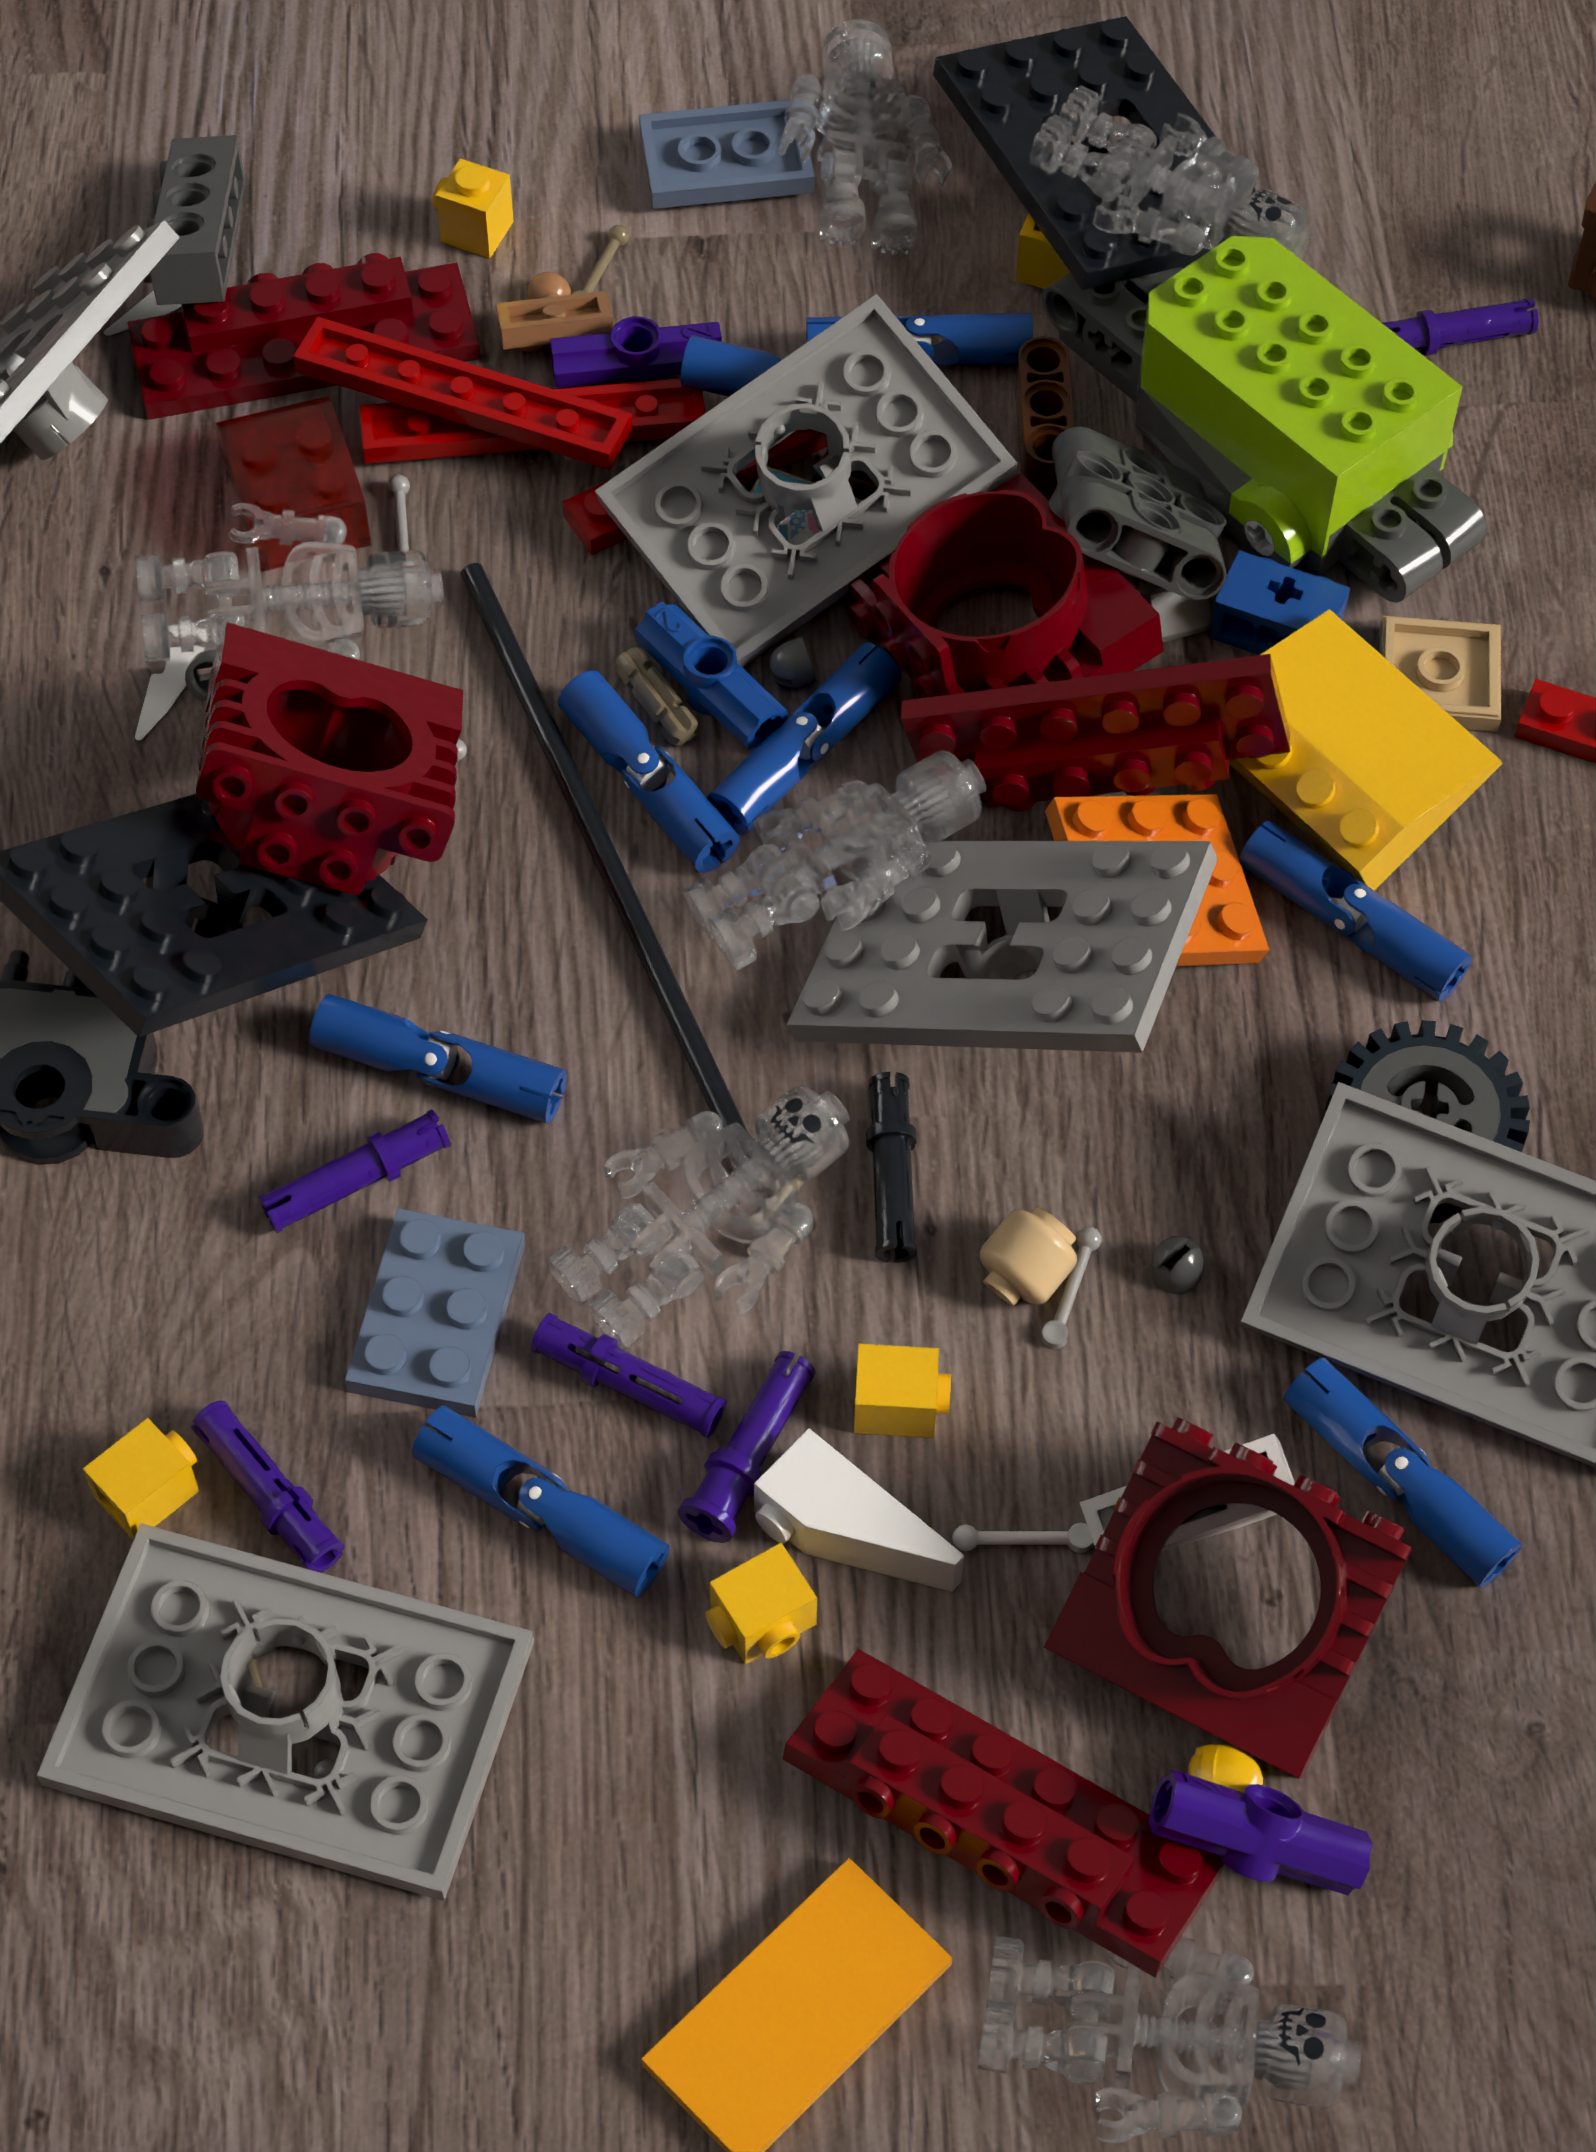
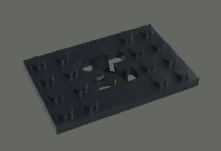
M1127 16L936 57L933 76L1082 290L1190 265L1231 236L1268 237L1279 241L1283 227L1278 219L1276 221H1269L1266 218L1265 212L1269 207L1261 197H1258L1260 203L1255 204L1262 208L1260 220L1257 221L1258 215L1249 203L1254 201L1252 198H1256L1254 194L1259 193ZM1114 116L1127 118L1136 129L1126 149L1115 151L1110 148L1097 146L1111 129L1110 124L1105 118ZM1065 129L1071 132L1072 137L1068 152L1063 154L1047 131ZM1160 162L1163 167L1155 169Z
M197 793L0 851V901L138 1037L420 939L428 920L406 900L402 893L394 889L380 875L376 876L374 880L365 882L361 894L353 895L241 864V851L227 839L215 816H212L209 801L201 799ZM207 860L214 862L224 870V872L214 875L219 904L199 897L187 885L189 864ZM146 878V885L141 881V879ZM249 906L261 907L273 917L246 927L242 926ZM195 918H198L197 923H196L195 928H194V931H193L191 928H192L194 919H195Z

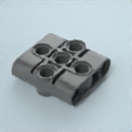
M1081 426L1072 427L1058 435L1051 449L1058 486L1048 504L1050 509L1065 521L1067 533L1076 539L1082 554L1120 569L1132 577L1146 580L1193 600L1207 599L1215 595L1223 587L1226 580V568L1218 537L1226 525V519L1217 508L1208 503L1204 486L1198 477L1160 460L1142 449L1128 446L1089 428Z

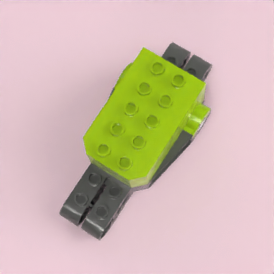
M1231 236L1184 269L1177 267L1086 290L1081 289L1069 272L1044 289L1042 304L1049 320L1059 330L1058 339L1136 402V426L1167 463L1188 471L1200 479L1204 486L1208 503L1217 508L1226 519V525L1223 530L1234 538L1241 551L1258 557L1272 559L1279 564L1294 568L1299 563H1303L1317 576L1339 561L1381 597L1390 602L1398 603L1438 575L1441 569L1450 566L1485 539L1487 523L1480 508L1471 498L1442 476L1446 456L1453 447L1452 430L1463 386L1274 238Z

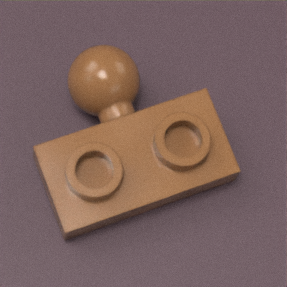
M543 272L531 280L527 289L528 300L496 303L498 327L503 350L515 348L519 351H535L550 344V338L609 333L614 327L607 291L571 295V288L567 280L555 272Z

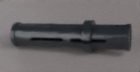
M882 1072L873 1075L869 1079L872 1125L866 1132V1147L873 1152L876 1224L875 1257L883 1262H889L890 1249L894 1248L895 1263H901L914 1259L917 1256L911 1150L917 1144L916 1128L910 1124L909 1078L902 1073L896 1072L895 1087H891L890 1072Z

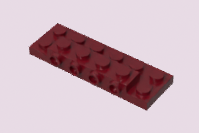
M371 253L363 256L357 265L334 269L325 263H315L305 268L301 275L278 278L271 273H259L251 277L245 285L228 287L224 302L181 304L183 312L127 322L148 420L337 386L336 384L295 372L293 355L317 317L463 362L481 359L480 344L458 263L405 272L401 257L388 259L380 253Z
M1271 654L903 700L901 707V722L930 796L982 790L988 808L1005 806L1014 812L1025 811L1036 802L1053 800L1054 797H1090L1116 792H1125L1129 796H1146L1158 787L1183 784L1192 790H1204L1214 785L1217 780L1229 779V760L1261 758L1266 755L1290 752V731Z
M857 1649L785 1743L782 1758L784 1761L853 1800L866 1814L874 1818L887 1820L916 1837L919 1843L927 1850L950 1857L977 1873L990 1887L1003 1892L1008 1891L1042 1911L1044 1916L1053 1924L1078 1932L1154 1978L1220 1877L1225 1864L1215 1853L1153 1834L1148 1823L1149 1814L860 1649Z

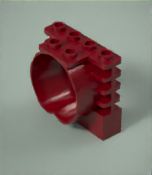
M1022 473L992 491L960 494L930 507L910 523L907 531L899 541L895 553L892 552L890 561L888 560L878 566V577L874 578L867 585L860 578L849 584L852 605L848 607V614L855 628L863 637L867 638L872 635L878 641L880 647L895 660L900 672L905 671L913 680L914 688L919 698L1134 671L1164 652L1160 614L1113 566L1082 554L1076 539L1067 533L1065 521L1050 509L1049 501ZM1001 584L1016 585L1029 591L1032 595L1033 610L1039 617L1037 620L1019 629L993 636H960L932 627L944 608L958 597L975 589Z
M227 622L210 672L205 712H207L205 720L206 730L202 742L203 752L199 763L200 773L197 779L196 793L201 799L209 801L212 816H215L227 839L241 851V864L345 893L359 895L363 890L365 882L374 880L376 876L383 873L390 865H394L399 854L427 862H435L442 857L455 825V812L453 808L456 802L454 786L457 781L455 765L458 759V749L456 744L462 731L463 690Z
M1176 1417L1172 1428L1156 1421L1140 1460H1137L1132 1470L1133 1474L1122 1496L1118 1498L1114 1507V1513L1103 1535H1100L1095 1545L1096 1549L1084 1573L1080 1572L1043 1648L1298 1779L1303 1778L1338 1706L1344 1688L1413 1550L1412 1547L1400 1541L1405 1529L1368 1510L1361 1522L1346 1515L1343 1510L1337 1508L1341 1497L1334 1490L1299 1474L1293 1486L1273 1476L1277 1466L1273 1464L1272 1460L1236 1442L1229 1454L1216 1447L1212 1449L1209 1446L1215 1435L1182 1418ZM1226 1504H1247L1272 1511L1291 1523L1301 1533L1313 1552L1319 1570L1321 1590L1315 1620L1302 1642L1291 1653L1274 1664L1258 1669L1239 1667L1229 1659L1222 1645L1213 1637L1206 1635H1176L1167 1629L1158 1614L1154 1596V1577L1162 1549L1181 1524L1206 1509Z

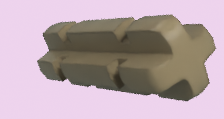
M637 646L630 648L627 652H621L616 658L617 674L627 686L634 687L631 691L654 723L658 726L663 725L660 731L669 743L674 746H682L687 741L693 740L698 734L697 719L686 706H679L682 703L681 698L658 668L650 667L653 662L646 652Z

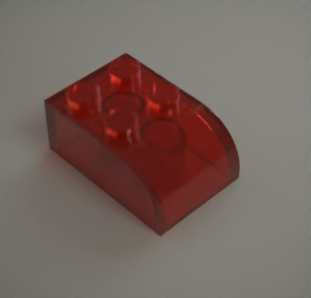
M329 396L215 422L220 451L259 573L371 546L365 499Z

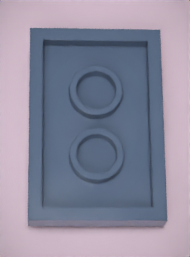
M799 99L639 115V132L653 209L815 193V175Z
M397 1208L345 1378L347 1392L431 1409H438L445 1405L458 1414L477 1417L524 1252V1232Z

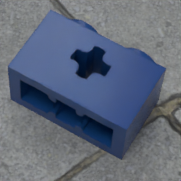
M1239 550L1226 576L1224 585L1215 600L1209 638L1260 655L1329 609L1343 621L1350 587L1335 583L1326 577L1314 576L1279 564L1272 559L1258 557Z

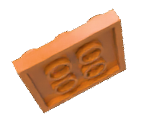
M1217 794L1054 797L1046 808L1045 813L1054 841H1211L1218 860L1176 966L1260 963L1270 949Z

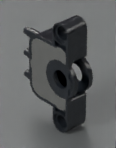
M23 950L11 952L8 963L4 965L0 979V1139L4 1147L18 1159L36 1165L62 1163L80 1155L93 1142L95 1147L102 1151L155 1157L179 1158L192 1153L200 1145L204 1136V1126L196 1096L191 1085L185 1080L174 1076L155 1074L158 1062V1048L154 1033L138 1037L70 969L65 974L62 986L26 982L29 974L27 968L30 957ZM44 1098H59L48 1107L30 1108L35 1102ZM170 1114H181L178 1118H175L173 1120H161L163 1117Z

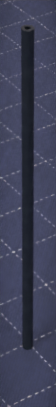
M471 563L462 569L461 577L745 1187L750 1192L761 1190L771 1180L483 566L479 563Z

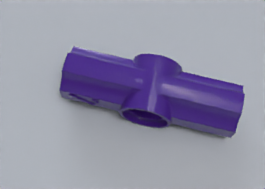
M632 316L616 323L609 333L550 338L554 385L556 388L608 382L621 384L661 380L662 377L681 375L683 356L690 337L693 335L722 342L719 322L659 327L648 318Z
M1172 1769L1166 1777L1161 1776L1153 1793L1151 1814L1148 1820L1153 1834L1215 1853L1229 1868L1250 1879L1270 1882L1278 1874L1349 1895L1352 1890L1362 1887L1370 1870L1369 1860L1373 1843L1366 1831L1304 1812L1301 1806L1292 1798L1268 1786L1249 1784L1241 1792Z

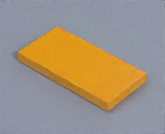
M848 1858L641 2058L642 2067L725 2152H765L952 1965L953 1958L858 1865Z

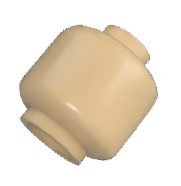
M1036 1206L1031 1213L1019 1209L1013 1210L980 1250V1260L989 1272L983 1283L1010 1306H1014L1020 1298L1031 1304H1044L1071 1273L1077 1263V1255L1072 1248L1076 1237L1063 1223L1040 1207Z

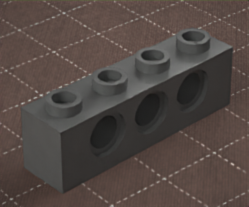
M238 136L172 139L168 160L160 162L161 189L154 190L153 206L155 219H148L147 228L165 220L180 238L143 281L145 284H153L157 305L224 302L246 187Z

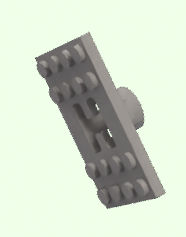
M165 220L145 230L139 225H135L122 235L116 243L108 239L99 245L88 257L82 252L74 257L62 270L58 266H54L34 284L32 289L38 295L28 306L25 302L19 304L1 321L0 326L5 332L0 336V444L13 430L41 460H46L68 446V443L59 432L71 444L102 412L108 401L107 396L72 361L180 238Z
M875 294L596 489L595 494L597 501L689 617L708 636L720 637L730 642L736 650L737 663L743 668L849 593L850 583L858 578L865 581L877 573L878 566L888 560L890 561L892 552L895 553V549L907 531L908 526L920 514L941 501L960 494L994 490L1017 473V462L881 298ZM812 429L827 434L829 455L813 465V468L822 477V480L807 485L784 482L768 471V450L796 430ZM756 459L761 491L751 493L741 485L735 475L739 470ZM856 470L865 472L878 487L875 493L858 505L848 481L851 472ZM812 509L819 532L800 545L790 544L776 528L777 525L797 510Z
M871 841L788 1020L787 1026L795 1041L1143 1053L1218 860L1211 841ZM1000 906L1007 935L988 944L985 922L964 920L969 911L975 907ZM1047 907H1063L1059 917L1053 921L1049 920ZM953 962L959 963L965 975V978H940L943 969ZM1037 970L1030 978L1010 980L1026 971Z
M1338 1082L1240 1326L1319 1358H1325L1329 1362L1596 1468V1181ZM1449 1203L1465 1209L1461 1211L1460 1215L1457 1213L1446 1220L1434 1238L1429 1235L1428 1225L1437 1206ZM1478 1223L1490 1225L1496 1230H1503L1511 1235L1523 1250L1528 1269L1523 1280L1500 1272L1489 1299L1490 1303L1495 1304L1491 1306L1475 1305L1469 1301H1463L1452 1294L1447 1286L1451 1287L1462 1256L1441 1249L1443 1241L1449 1234H1456ZM1533 1236L1550 1243L1554 1251L1547 1274L1538 1279L1536 1278L1540 1258ZM1420 1275L1427 1277L1430 1290L1440 1303L1432 1323L1407 1314L1400 1307V1295L1406 1281L1412 1276ZM1511 1312L1521 1315L1525 1321V1331L1518 1348L1514 1351L1504 1352L1478 1342L1487 1321L1502 1319Z
M140 1523L36 1776L41 1786L445 1901L534 1644L533 1631ZM280 1646H290L309 1651L323 1661L328 1667L326 1684L317 1699L303 1710L305 1723H303L299 1713L280 1719L267 1718L277 1691L254 1686L247 1665L248 1662L254 1658L258 1659ZM334 1659L363 1666L369 1670L363 1689L354 1700L343 1701L341 1684ZM231 1714L233 1720L238 1725V1757L209 1748V1743L218 1721L223 1716ZM311 1737L338 1744L340 1751L331 1773L324 1778L316 1779L292 1772V1744L309 1740Z

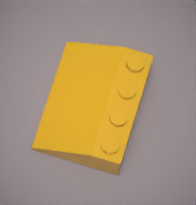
M1330 609L1260 654H1271L1290 731V752L1266 755L1261 758L1247 757L1229 760V764L1336 863L1373 891L1502 765L1501 760Z

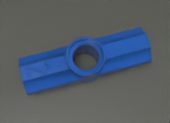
M661 601L646 611L643 620L635 628L636 642L685 688L686 701L692 709L701 714L713 715L748 750L757 748L767 737L782 726L788 718V711L737 663L736 650L730 642L720 637L708 636L675 603L667 605Z

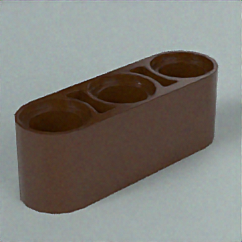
M1040 336L1031 338L1020 347L1015 401L1020 473L1049 501L1058 486L1051 449L1058 435L1069 428L1075 427L1068 349L1061 341L1053 337Z

